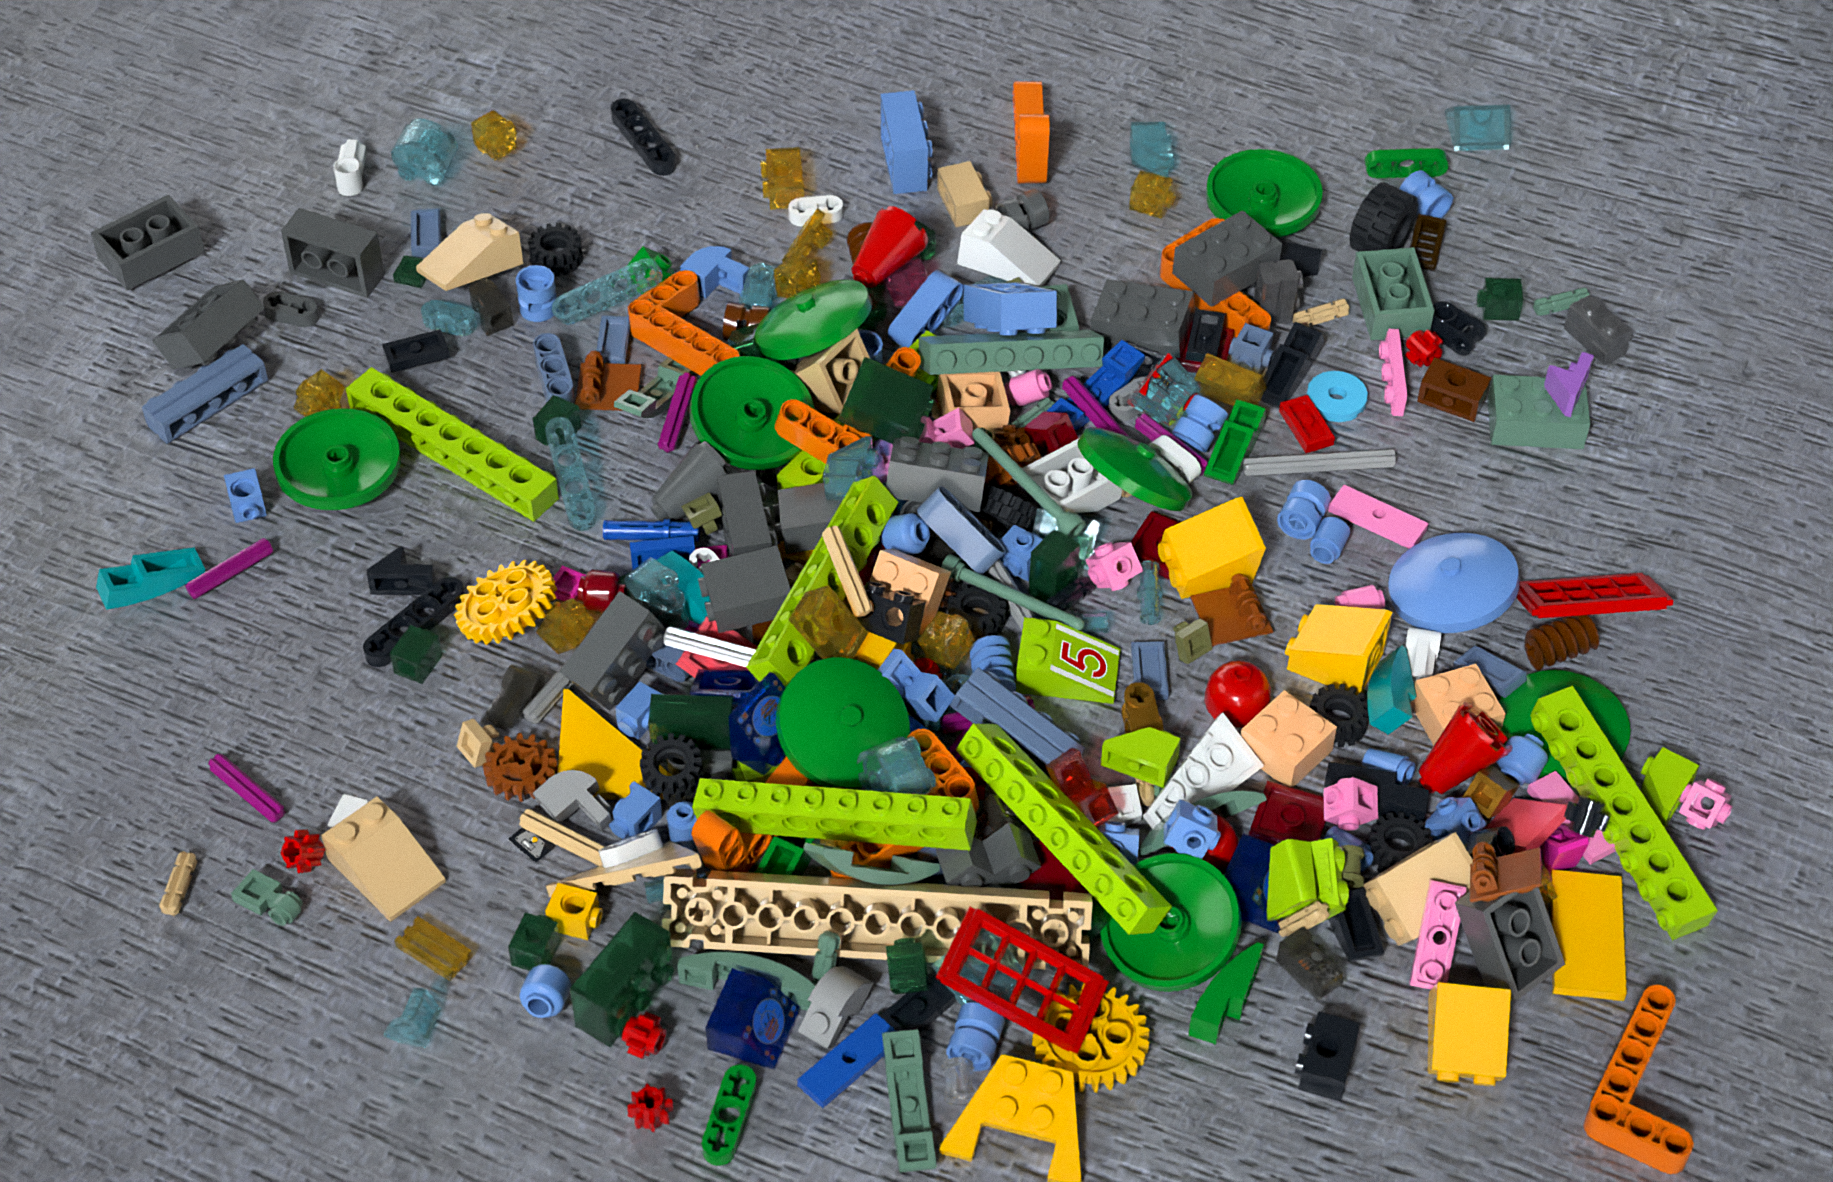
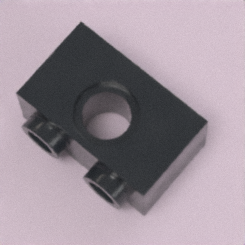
M1318 1011L1315 1025L1308 1023L1303 1044L1309 1046L1307 1054L1299 1053L1294 1072V1074L1301 1076L1298 1090L1341 1102L1360 1029V1022ZM1321 1053L1329 1054L1332 1057H1324Z

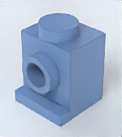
M640 681L615 707L617 728L624 735L635 737L638 740L647 730L650 731L655 727L659 718L665 720L668 717L666 696Z
M635 781L629 785L630 794L626 798H621L616 803L612 811L613 821L609 824L611 831L622 839L649 831L662 818L660 797Z

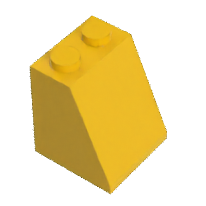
M1243 497L1232 499L1165 529L1161 543L1158 544L1159 557L1162 562L1166 563L1169 569L1171 585L1177 588L1181 599L1189 598L1191 595L1228 588L1232 582V576L1238 573L1248 577L1250 583H1253L1266 549Z
M1315 604L1310 615H1303L1298 626L1299 634L1297 638L1291 637L1285 650V655L1289 656L1287 670L1326 686L1334 684L1335 689H1339L1340 684H1345V690L1349 691L1352 686L1356 688L1355 695H1358L1360 692L1363 693L1373 670L1385 652L1393 612L1385 609Z
M1438 982L1429 991L1428 1074H1437V1080L1442 1082H1459V1077L1473 1078V1084L1480 1086H1495L1496 1081L1506 1078L1511 990Z

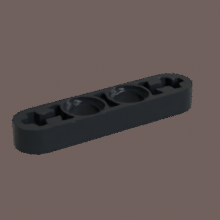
M622 98L615 100L611 104V119L649 169L659 176L673 173L676 169L674 152L638 106L630 99ZM635 126L643 127L639 131L630 130V128ZM646 143L656 144L654 147H644L643 145Z
M455 577L442 578L374 632L363 644L366 662L373 667H384L394 661L456 610L455 605L462 602L459 598L460 595L465 594L463 583ZM423 608L435 610L430 616L418 615V612ZM400 627L411 629L410 633L404 636L394 634L396 629Z

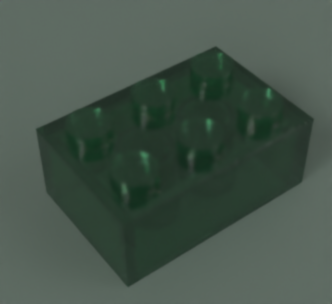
M636 912L630 916L570 988L576 1028L609 1047L613 1045L618 1037L622 1038L624 1027L630 1017L636 1016L640 1011H645L653 999V994L661 985L665 986L673 976L674 967L670 931Z

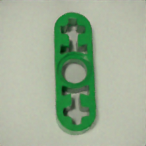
M1439 148L1374 150L1369 152L1364 159L1366 172L1372 178H1407L1419 170H1423L1431 177H1438L1443 175L1449 168L1445 151ZM1405 160L1414 161L1413 164L1407 167L1399 165Z
M734 1065L725 1072L702 1138L703 1157L708 1163L715 1166L726 1165L734 1158L756 1093V1075L746 1065ZM739 1079H745L746 1084L741 1085L739 1098L735 1097L734 1083H738ZM726 1108H734L740 1113L739 1117L732 1122L723 1121L719 1114ZM720 1132L725 1133V1147H721L719 1152L713 1151V1146H716L719 1142Z

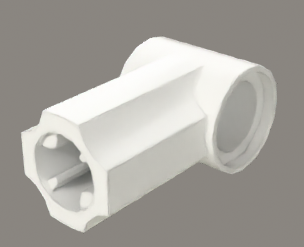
M347 140L345 144L341 145L339 158L334 164L337 191L344 196H354L363 189L362 174L367 150L366 145L361 144L358 140Z
M1408 627L1405 648L1408 654L1414 686L1416 680L1433 676L1434 662L1437 661L1441 632Z

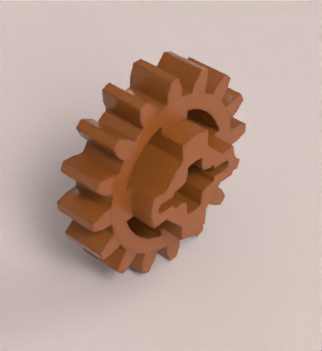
M1028 442L1023 446L1016 444L1002 447L1021 468L1041 459V455L1034 443L1030 444ZM992 456L988 457L984 489L987 485L1002 488L1004 486L1011 487L1018 483Z
M518 733L516 740H511L510 737L505 736V744L493 743L494 752H486L485 754L486 762L483 763L484 776L487 786H493L495 795H499L502 792L505 793V800L509 801L513 795H518L519 802H523L527 794H530L535 799L533 792L558 771L554 749L548 748L545 739L537 743L534 734L529 736L528 740L523 739L522 733Z

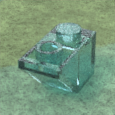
M1131 122L1129 139L1131 163L1161 182H1168V172L1174 169V154L1168 151L1172 147L1171 133H1166L1165 122Z
M865 436L828 455L823 472L826 500H843L853 482L873 476L872 470L878 467L879 454L877 449H873L872 436Z

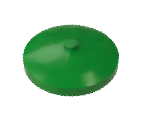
M1268 149L1245 150L1225 157L1211 170L1206 186L1207 204L1216 218L1226 220L1243 210L1274 237L1293 234L1308 226L1319 213L1323 193L1320 179L1310 166L1292 155Z
M843 279L817 284L792 295L774 307L759 323L755 332V340L763 355L771 359L789 360L817 353L838 343L855 331L869 315L872 308V299L865 285L855 280Z
M740 356L729 358L713 365L700 377L691 397L689 413L692 428L701 443L705 441L713 447L726 463L743 469L765 470L788 463L802 451V449L780 437L775 430V422L782 404L790 399L799 400L813 409L814 404L803 382L786 367L765 358Z
M347 408L324 410L299 420L281 436L273 453V467L276 480L283 492L297 503L319 510L348 509L371 501L392 484L398 474L401 463L398 439L392 428L376 415L362 410Z
M1098 427L1086 428L1079 438L1077 444L1084 458L1104 477L1138 499L1162 509L1181 511L1192 498V491L1187 482L1149 445Z
M832 657L815 661L802 668L784 688L776 710V730L785 755L802 775L826 788L853 790L869 788L885 779L899 765L907 749L906 739L910 734V723L907 708L900 693L887 677L882 676L880 671L858 660Z
M1545 670L1526 675L1527 681L1506 698L1501 696L1499 703L1505 712L1501 731L1508 740L1515 735L1525 737L1526 734H1531L1544 743L1542 748L1548 755V762L1538 779L1556 771L1570 785L1564 768L1551 755L1548 743L1543 735L1535 730L1530 716L1539 698L1570 686L1575 688L1622 761L1630 739L1628 715L1617 697L1597 681L1574 672Z
M1170 853L1156 855L1133 865L1172 907L1153 933L1129 935L1102 907L1100 915L1101 939L1106 953L1114 966L1133 983L1150 990L1163 992L1189 989L1213 977L1232 956L1241 932L1240 905L1231 884L1216 867L1205 860L1186 854Z

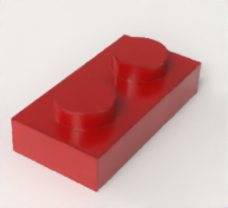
M1308 395L1280 403L1279 412L1305 453L1334 445L1335 436Z

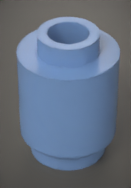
M1337 517L1322 519L1310 543L1311 556L1323 564H1330L1338 559L1350 536L1348 525Z
M685 801L670 807L667 812V824L671 842L692 850L696 848L691 832L697 818L692 809L693 803Z

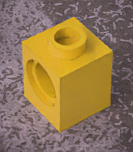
M557 883L545 910L548 930L588 941L593 928L597 929L602 920L603 909L599 908L598 894Z

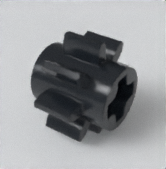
M1580 796L1577 804L1569 801L1564 817L1571 821L1568 829L1592 838L1596 830L1605 832L1610 819L1608 814L1603 813L1605 804L1584 796Z

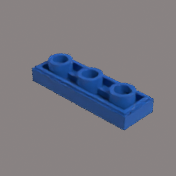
M875 1013L797 1079V1086L823 1109L884 1057L882 1033L896 1032V1030Z

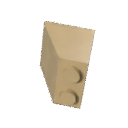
M857 329L838 343L806 356L791 370L808 389L816 411L840 415L878 377Z
M1455 832L1425 845L1364 883L1363 888L1366 891L1369 904L1378 911L1384 921L1385 931L1390 938L1396 941L1398 946L1410 942L1419 936L1430 879L1465 886L1467 888L1466 894L1470 892V864H1472V858Z

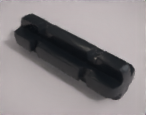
M1088 577L1077 578L1072 584L1070 583L1057 592L1055 596L1050 597L1046 603L1065 611L1084 596L1091 593L1093 586L1090 584L1091 580Z

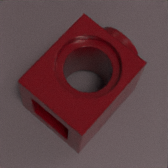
M1044 411L1024 426L1025 433L1031 439L1030 444L1034 443L1040 455H1048L1078 439L1067 413Z

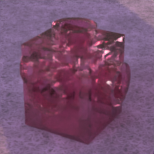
M912 259L886 278L884 281L895 306H905L928 278V274L921 259Z

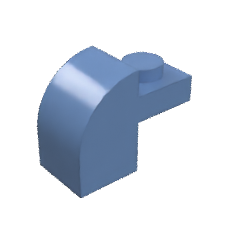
M711 246L699 249L690 255L680 266V271L689 270L697 274L699 294L705 299L718 285L743 296L750 290L749 267L732 260V252L729 248Z
M894 648L878 669L882 676L887 677L896 687L905 703L907 712L921 719L937 722L955 697L937 675L921 672L903 650Z

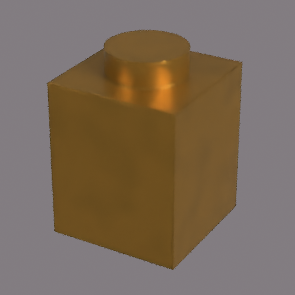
M1492 765L1477 773L1462 798L1470 797L1477 805L1479 812L1491 818L1498 815L1510 802L1520 785Z

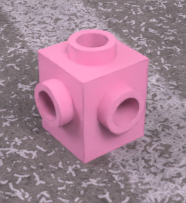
M1131 542L1105 543L1094 549V555L1085 559L1089 567L1088 575L1097 588H1111L1112 591L1122 589L1129 584L1128 579L1143 572Z
M1352 777L1340 779L1338 783L1324 788V821L1338 825V828L1341 830L1351 831L1358 829L1359 825L1378 819L1377 786Z
M1707 778L1706 782L1699 780L1694 782L1693 785L1688 784L1679 800V802L1683 803L1679 813L1687 817L1686 821L1689 824L1705 830L1706 827L1711 829L1718 822L1724 824L1733 807L1728 804L1732 796L1724 792L1726 786L1713 779ZM1706 796L1714 800V807L1712 809H1707L1703 805V799Z

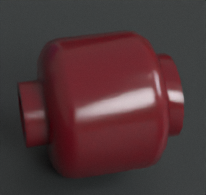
M591 569L586 576H581L578 601L583 602V606L589 611L604 612L619 591L627 595V585L622 584L621 576L617 572Z

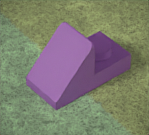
M1582 352L1578 362H1571L1568 370L1553 365L1548 367L1544 387L1564 416L1570 418L1588 379L1594 355Z

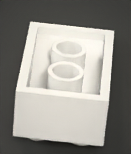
M984 209L961 234L957 264L1007 281L1019 277L1024 284L1042 287L1060 266L1061 260L1011 217L1001 215L996 210Z
M1079 439L1022 468L1065 512H1096L1121 499L1122 489L1099 473L1081 454L1077 444Z

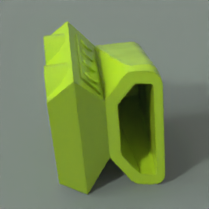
M1329 838L1308 842L1287 839L1270 849L1267 921L1287 917L1315 901H1319L1321 904L1324 902L1328 904V919L1345 910L1349 897L1348 885L1342 880L1341 873L1345 865V853L1339 847L1336 840Z

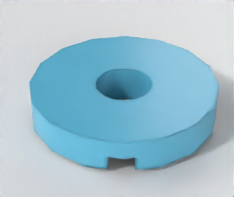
M1323 372L1311 380L1307 389V395L1322 418L1327 421H1351L1357 418V415L1366 408L1368 392L1364 383L1356 376L1347 372ZM1337 394L1342 396L1343 399H1334L1330 395Z

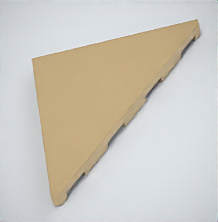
M669 841L664 843L660 849L628 862L607 868L601 865L545 885L548 896L552 897L557 883L590 891L597 888L595 883L601 881L603 885L611 884L614 886L636 881L635 874L641 873L642 877H658L676 873L675 866L686 864L696 869L700 868L702 863L698 853Z

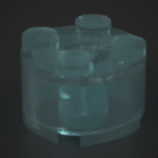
M419 118L411 120L410 124H406L391 151V158L398 168V175L407 181L417 178L425 180L432 186H438L458 151V144L454 136L450 132L448 135H445L440 131L441 126L433 121Z
M901 736L893 738L861 752L858 756L857 764L863 762V772L858 774L863 790L926 795L930 792V788L936 785L935 775L930 768L926 767L921 756L920 745L912 736L908 738Z

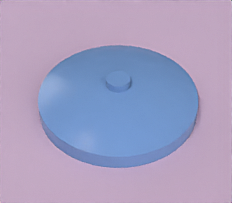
M1474 533L1444 534L1416 544L1397 560L1391 570L1388 581L1392 605L1403 620L1419 629L1441 633L1469 631L1492 622L1512 605L1520 586L1518 565L1511 551L1495 539Z

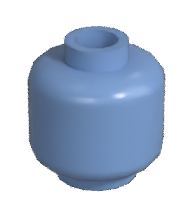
M908 513L890 517L880 535V539L885 549L893 548L908 555H915L925 549L930 538V531L928 525L919 515Z
M1526 734L1525 737L1512 736L1505 745H1512V751L1497 761L1500 771L1520 786H1523L1524 783H1533L1537 780L1548 762V755L1542 748L1544 743L1531 734Z
M541 964L533 967L528 972L520 990L519 998L521 1004L532 1016L538 1018L556 1016L563 1010L571 990L570 979L564 971L553 965Z

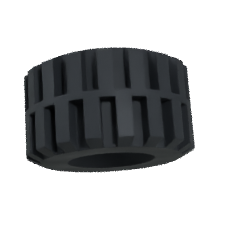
M1379 183L1368 193L1355 215L1350 231V247L1358 252L1402 248L1416 220L1418 210L1417 197L1388 183Z

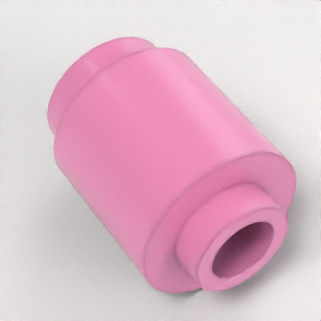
M1035 369L1012 377L1010 382L1005 383L1004 388L1008 402L1012 406L1018 405L1022 407L1049 397L1052 383L1046 372L1043 373L1040 369Z
M1374 585L1346 590L1342 592V595L1335 596V606L1384 609L1385 599L1381 590H1376Z

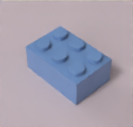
M914 90L881 94V141L893 194L927 191V180L932 179L931 162L928 161V158L933 156L931 140H926L928 138L927 122L921 120L923 119L922 102H917Z
M1020 282L964 285V321L974 323L975 328L987 329L989 332H999L1000 335H1017L1018 330H1027V333L1042 334L1045 333V328H1056L1057 291Z

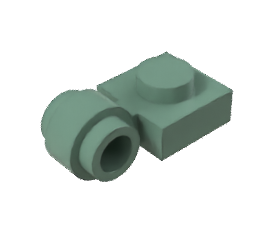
M254 869L231 893L233 902L260 916L270 908L271 910L268 912L269 917L281 926H285L286 923H292L301 913L300 907L303 905L302 900L293 892L286 891L285 894H281L283 889L280 882Z

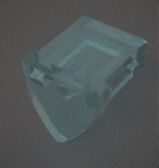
M426 988L413 989L402 1016L393 1019L387 1025L383 1034L384 1037L402 1044L419 1047L427 1046L441 1008Z

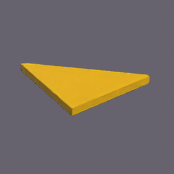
M563 689L557 773L567 770H578L591 775L597 780L600 788L593 797L599 794L604 800L626 798L630 794L629 785L633 781L646 788L640 768L642 750L572 691ZM659 765L658 770L661 774L666 776H672L668 771H666L662 766ZM682 792L683 795L681 794V797H686V794L684 795V792ZM661 793L660 796H659L660 799H663V794H662V793Z

